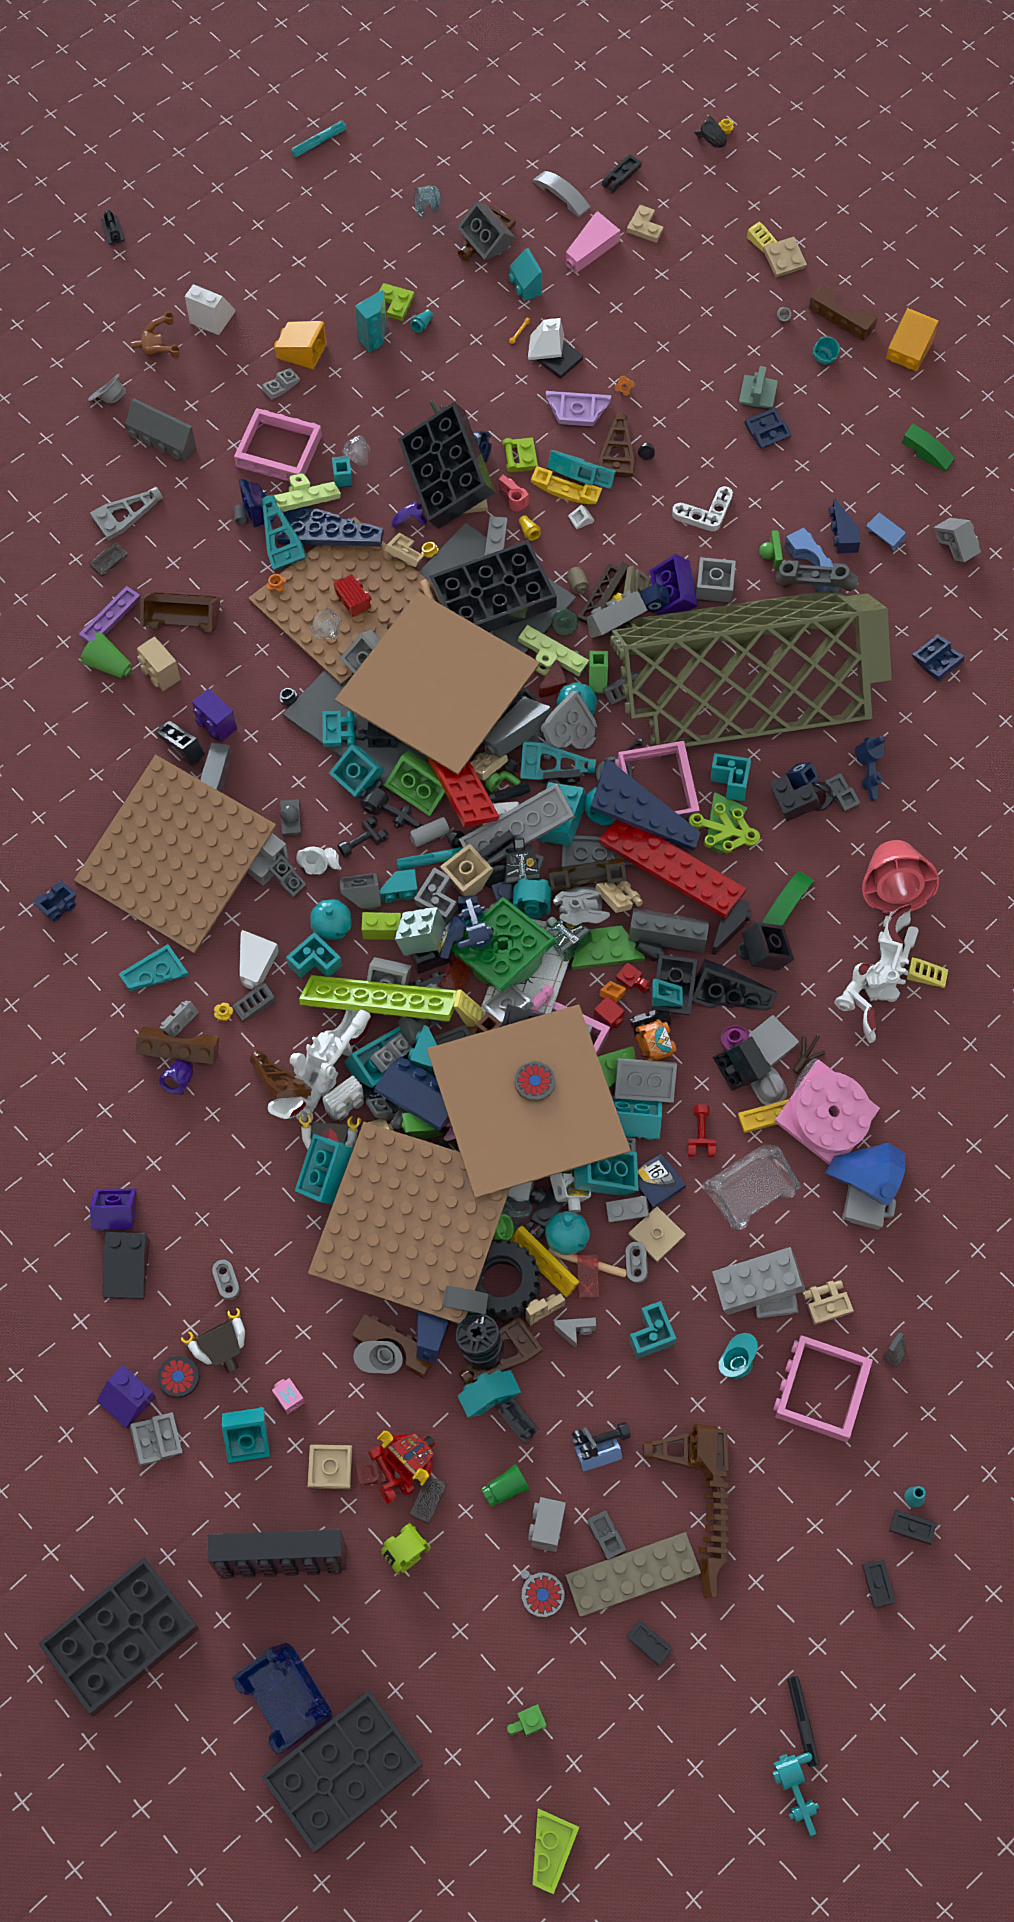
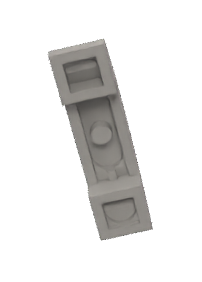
M544 171L533 179V183L542 190L548 189L567 204V209L578 218L590 210V205L584 197L560 176Z

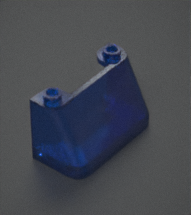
M288 1643L270 1647L232 1677L239 1693L245 1695L252 1694L271 1726L273 1732L269 1735V1745L277 1755L310 1735L333 1717L328 1703L298 1653Z

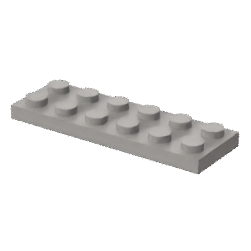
M556 783L500 815L498 821L486 823L459 840L463 848L471 844L479 853L480 850L490 844L491 839L496 836L500 837L510 830L516 837H523L525 845L575 818V815L559 785ZM513 843L507 846L505 849L514 848ZM505 849L485 861L492 865L505 857Z

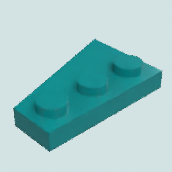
M167 944L119 973V976L128 990L133 991L187 977L189 974Z

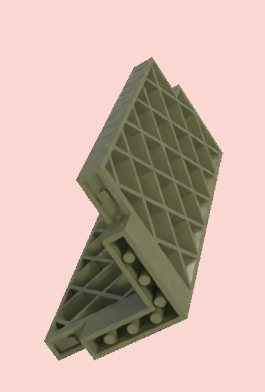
M838 589L635 618L628 621L625 629L612 630L613 636H610L611 647L614 648V651L623 660L624 665L621 666L622 678L625 677L623 693L624 696L627 695V702L624 704L625 712L632 719L651 716L648 717L649 728H652V735H650L651 746L684 741L685 747L872 719L870 683L892 680L888 608L868 593L845 596ZM850 623L855 626L856 651H853L838 639ZM806 628L821 629L828 636L811 657H808L794 646V643ZM761 635H775L783 643L766 664L749 652ZM716 641L730 642L738 648L721 671L704 658ZM837 642L852 655L833 677L818 665V662L831 646ZM671 648H684L693 657L678 676L675 677L659 665V663ZM792 648L807 662L789 683L773 671V669L789 649ZM629 654L639 655L648 662L633 682L631 680ZM747 655L759 664L762 669L748 687L743 689L728 676L743 657ZM700 661L718 674L701 696L684 684V681ZM856 664L859 695H856L841 683ZM816 667L831 680L817 698L811 701L797 688ZM655 668L673 681L656 703L638 690ZM769 674L787 686L770 708L752 696ZM726 680L742 694L724 715L708 701ZM839 686L850 694L854 700L841 715L830 716L821 707ZM680 687L697 699L681 721L663 709ZM795 693L810 706L798 721L787 723L777 713L792 694ZM633 694L638 695L652 707L634 710ZM750 699L762 708L765 714L753 728L742 729L732 720ZM706 706L719 716L721 720L710 734L699 736L689 729L688 726L701 709ZM817 712H820L823 716H825L822 718L812 719ZM659 713L677 725L667 739L661 742L657 719ZM773 718L781 723L768 725ZM728 725L736 729L735 731L723 732ZM684 731L691 736L678 739Z

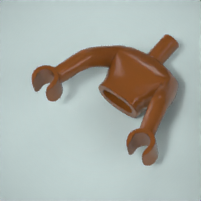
M167 311L163 317L152 320L142 331L141 340L131 342L132 349L142 347L148 356L165 352L171 353V357L174 359L179 358L180 352L177 345H172L171 347L163 346L161 334L152 333L160 324L173 325V314Z

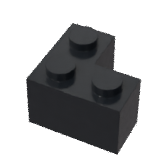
M787 775L770 782L772 791L787 822L821 807L811 783L793 790Z

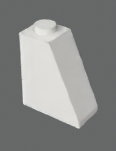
M244 930L241 932L240 979L246 988L256 989L265 980L279 950L276 943Z

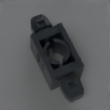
M368 722L367 730H356V739L361 741L368 739V747L396 748V740H399Z

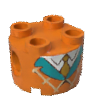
M658 1019L635 1029V1031L639 1032L636 1034V1039L643 1056H648L646 1060L658 1061L672 1056L673 1052L676 1051L675 1043L673 1040L670 1041L668 1035L670 1029L667 1022L662 1023Z

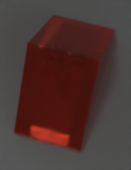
M555 660L539 687V697L541 698L559 694L560 690L567 686L566 678L558 660Z

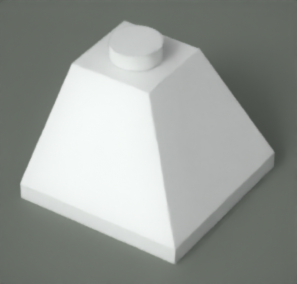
M561 318L543 320L531 334L528 360L562 357L564 331Z

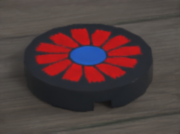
M175 1356L169 1358L161 1365L157 1378L158 1384L165 1394L173 1398H182L194 1392L198 1386L200 1376L198 1368L192 1360L183 1356Z

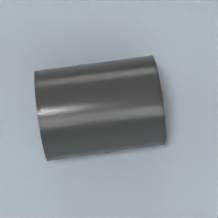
M244 505L234 506V522L238 525L245 524L247 522L246 507Z

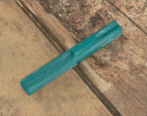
M344 121L334 124L293 147L291 154L295 158L346 130V124Z
M463 847L397 859V866L399 870L446 862L461 851Z

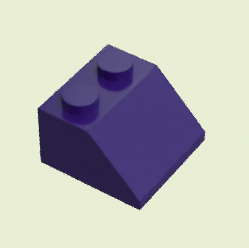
M136 1188L96 1189L90 1205L91 1229H98L100 1231L132 1229L135 1220Z
M122 1365L107 1381L97 1402L124 1427L128 1428L156 1396Z

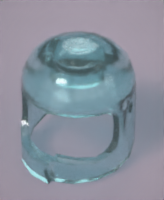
M428 185L415 188L414 204L417 214H423L424 208L427 205H431L433 210L440 206L441 193L438 187Z
M508 1196L502 1214L513 1218L514 1231H516L524 1223L522 1217L530 1215L532 1206L527 1200L520 1202Z

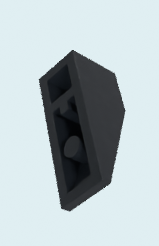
M171 721L166 722L155 731L182 760L191 766L205 756L197 738Z
M739 900L728 916L721 918L712 949L713 955H716L744 927L745 921H749L752 910H748L749 902Z

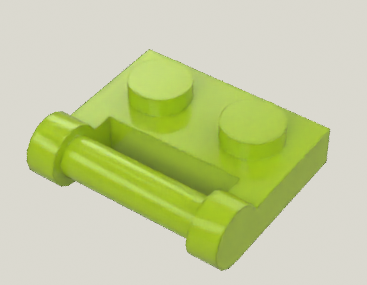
M533 437L514 440L506 438L502 441L506 451L508 463L506 467L508 472L535 470L538 464ZM512 448H517L519 459L517 464L514 462Z

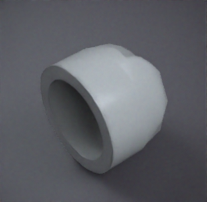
M781 307L777 311L778 319L781 321L789 320L791 317L790 309ZM787 312V315H780V313Z

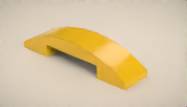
M536 466L531 482L540 489L572 502L597 504L602 488L585 483V486H581L552 476L553 471Z

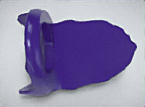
M417 501L408 504L395 515L391 526H398L411 515L422 525L427 524L422 515L423 511L420 510L422 504H418Z
M176 1060L171 1065V1068L164 1071L160 1076L159 1082L161 1087L169 1093H181L180 1095H182L193 1075L191 1061ZM172 1077L179 1084V1087L170 1088L165 1084L164 1079Z

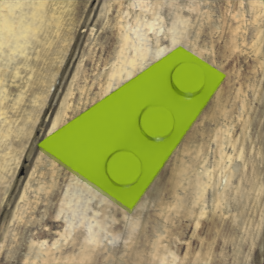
M538 1809L533 1885L554 1894L579 1827Z

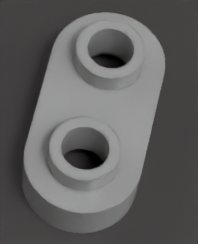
M632 1242L626 1248L627 1276L634 1283H642L648 1277L647 1250L640 1242ZM636 1250L640 1251L639 1256H634ZM641 1270V1275L635 1276V1272Z
M219 1260L212 1268L219 1293L223 1299L233 1300L240 1292L233 1267L229 1261ZM222 1269H226L227 1272L225 1274H220ZM231 1287L233 1288V1291L231 1293H227L226 1289Z

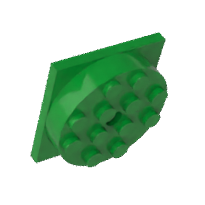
M502 897L478 919V923L485 921L486 926L491 927L494 936L490 938L492 944L481 949L473 950L472 946L458 949V942L454 941L450 951L470 967L478 980L493 986L500 993H503L510 985L520 984L530 978L539 968L543 955L557 941L552 935ZM467 930L464 932L461 941L469 939Z

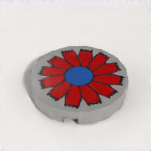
M540 1572L532 1575L525 1581L522 1588L524 1606L530 1613L538 1617H547L555 1614L565 1600V1590L562 1582L550 1573Z

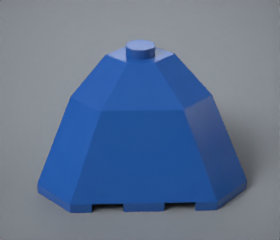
M883 1143L836 1155L826 1169L825 1174L842 1184L851 1185L881 1205L890 1206L900 1188L905 1173V1153L890 1143Z

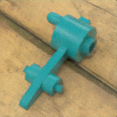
M807 1752L797 1757L795 1755L788 1757L787 1754L779 1756V1761L773 1763L775 1769L772 1772L777 1785L781 1784L783 1790L792 1789L798 1805L791 1808L790 1820L795 1819L796 1822L804 1820L810 1837L815 1836L816 1831L810 1817L817 1814L816 1809L819 1808L818 1803L814 1804L812 1800L804 1802L798 1787L799 1784L805 1782L800 1765L810 1762L812 1754Z

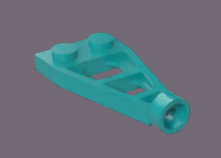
M275 495L262 498L267 554L273 570H278L307 558L300 538L278 506ZM278 515L282 522V527L273 530L270 519ZM285 532L290 539V544L278 549L275 545V536L278 533Z
M523 742L520 779L543 780V772L565 771L560 768L561 758H569L575 761V767L569 770L580 769V774H595L596 759L585 758L543 743ZM542 754H548L556 758L557 762L554 769L544 771L540 768V757Z

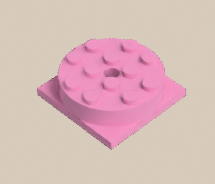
M818 1059L774 1122L829 1165L834 1156L851 1152L853 1147L863 1140L870 1128L872 1119L880 1108L869 1100L864 1089L854 1079L834 1072ZM829 1109H832L833 1117L829 1114Z

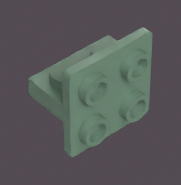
M760 366L759 372H755L754 376L744 375L739 404L767 409L773 408L778 381L765 378L766 367Z

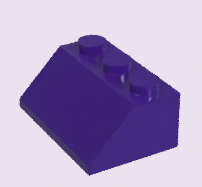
M675 554L649 570L652 585L657 583L667 588L669 592V605L656 611L657 615L690 611L698 606L689 560Z

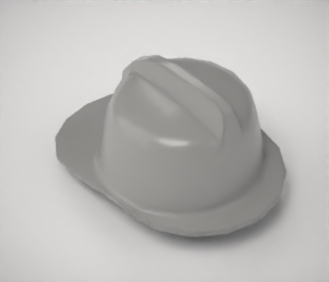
M119 374L93 393L88 401L97 397L107 403H115L120 400L126 393V389L118 380Z
M773 1067L761 1079L750 1083L758 1099L764 1105L784 1101L787 1097L784 1081Z
M390 1341L363 1342L357 1346L353 1356L357 1367L368 1373H394L399 1370L403 1361L401 1351Z

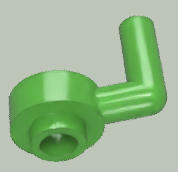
M504 770L500 774H491L485 779V788L490 792H494L505 778L515 786L522 782Z

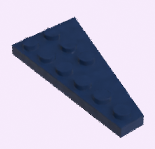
M609 759L605 761L590 809L694 851L700 831Z

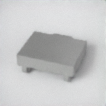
M848 1184L842 1220L879 1230L883 1227L884 1218L894 1217L896 1200H892L890 1206H887V1212H885L886 1205L879 1204Z

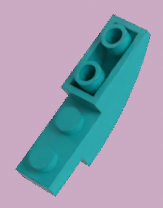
M551 450L547 465L551 470L572 479L609 489L612 488L616 473L615 470L588 463L584 459Z

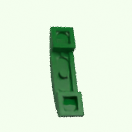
M798 871L783 889L762 923L784 926L803 895L805 896L814 883V880Z

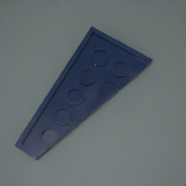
M307 506L284 511L285 517L304 545L381 547L384 536L383 528L366 523L359 524L353 519H342L340 515L317 508L314 510L309 509ZM285 532L278 533V544H290V539Z

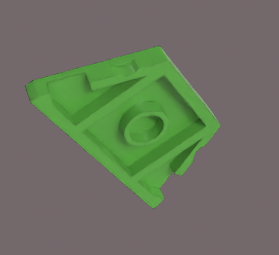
M622 926L589 929L580 939L571 968L576 970L624 964L627 962L645 961V956L635 950V942L628 940L629 935Z

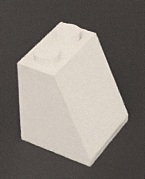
M194 284L185 295L190 324L220 335L235 313V309L223 296Z

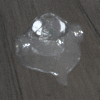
M362 435L355 436L346 442L344 448H342L343 456H348L358 465L366 466L370 446L367 445Z
M323 609L313 619L311 631L318 640L322 638H337L339 624L342 620L331 609Z

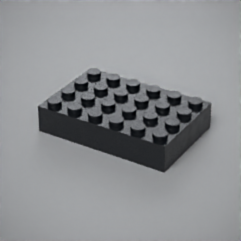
M455 402L398 438L427 520L438 529L496 493L466 412Z
M529 540L429 576L430 589L437 603L487 632H492L557 608V595Z
M341 1529L208 1534V1563L217 1575H221V1578L224 1579L234 1578V1575L242 1574L244 1578L255 1577V1574L263 1573L265 1577H275L277 1573H286V1576H297L298 1572H307V1575H319L320 1571H329V1574H341V1570H346V1542Z
M144 1557L38 1644L87 1712L94 1717L198 1631L199 1628Z
M368 1690L262 1775L261 1778L311 1850L316 1854L418 1771L423 1764Z

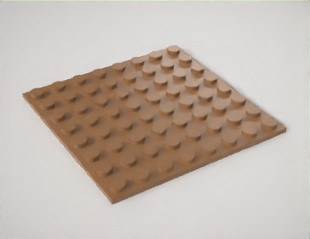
M356 517L352 518L356 523L363 524ZM383 541L381 547L317 545L306 553L307 558L293 563L279 574L286 578L283 591L268 590L266 585H264L248 599L342 685L354 673L340 657L363 632L372 630L381 640L388 631L387 625L395 622L416 593L419 591L424 594L420 581L426 578L412 566L407 565L405 561L392 557L385 551L387 544ZM350 574L355 579L358 578L361 581L362 589L364 592L368 591L372 598L370 601L371 608L354 617L350 615L341 600H339V597L335 594L333 585L334 582L340 581V579Z
M418 591L335 698V702L458 775L540 665V662Z
M155 754L74 881L193 953H196L277 825Z
M579 1004L427 1048L475 1198L630 1152ZM532 1061L548 1065L555 1077V1086L551 1095L538 1102L522 1098L515 1087L517 1071L525 1063Z
M363 1122L308 1274L460 1324L466 1318L468 1311H458L443 1307L446 1286L476 1290L510 1188L475 1198L460 1152Z

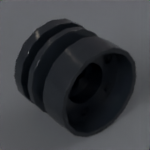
M474 1314L463 1319L458 1325L456 1342L467 1364L473 1368L485 1369L499 1362L504 1353V1341L494 1319L488 1315Z

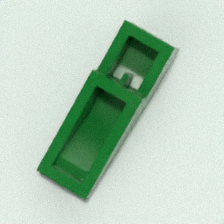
M915 424L911 425L903 437L902 444L915 450L917 457L945 472L955 459L939 441Z

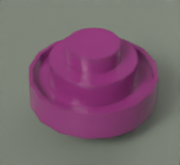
M737 1025L727 1027L721 1034L722 1047L727 1049L737 1042L749 1038L748 1031Z

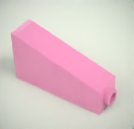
M597 211L566 251L565 264L568 268L578 273L620 242V229Z

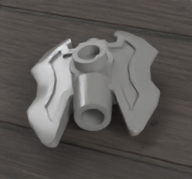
M581 889L572 893L562 891L553 900L555 905L561 904L559 909L563 914L559 918L575 926L583 922L596 924L610 916L609 912L597 911L598 903L595 898L601 896V893L589 889Z

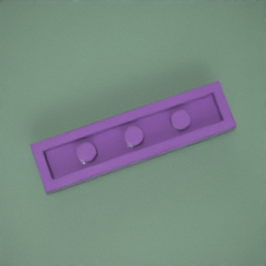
M126 586L79 633L80 638L88 643L90 640L94 641L97 638L94 635L98 632L106 635L140 601V595Z

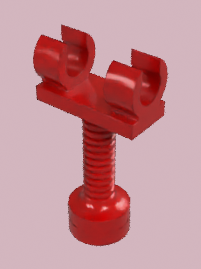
M703 1104L695 1105L694 1115L698 1116V1139H688V1157H695L696 1146L708 1147L707 1156L715 1157L716 1140L706 1139L705 1123L706 1116L710 1115V1107Z
M379 1445L370 1450L368 1454L372 1461L378 1462L389 1482L379 1490L385 1503L389 1504L396 1499L394 1488L400 1486L402 1494L407 1496L412 1494L414 1487L413 1484L409 1486L402 1477L397 1480L395 1479L391 1468H389L387 1461L383 1458L386 1450L382 1445Z

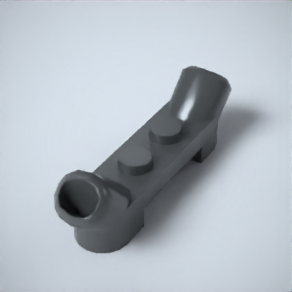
M789 560L780 565L779 571L776 574V582L782 587L789 584L841 587L847 591H852L858 584V576L850 572L849 567L845 564L834 563L833 567L800 565L799 561Z

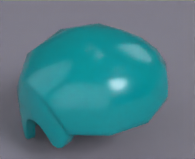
M821 337L814 345L812 354L818 363L823 365L831 364L839 355V344L831 337Z

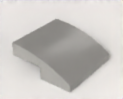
M173 1413L154 1416L151 1420L130 1424L139 1466L162 1461L183 1453Z

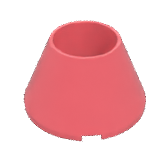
M892 840L881 844L874 851L862 883V893L867 904L872 908L875 907L882 910V913L890 914V912L899 907L909 904L911 905L910 912L927 904V900L936 894L939 886V876L934 865L910 844L901 840Z

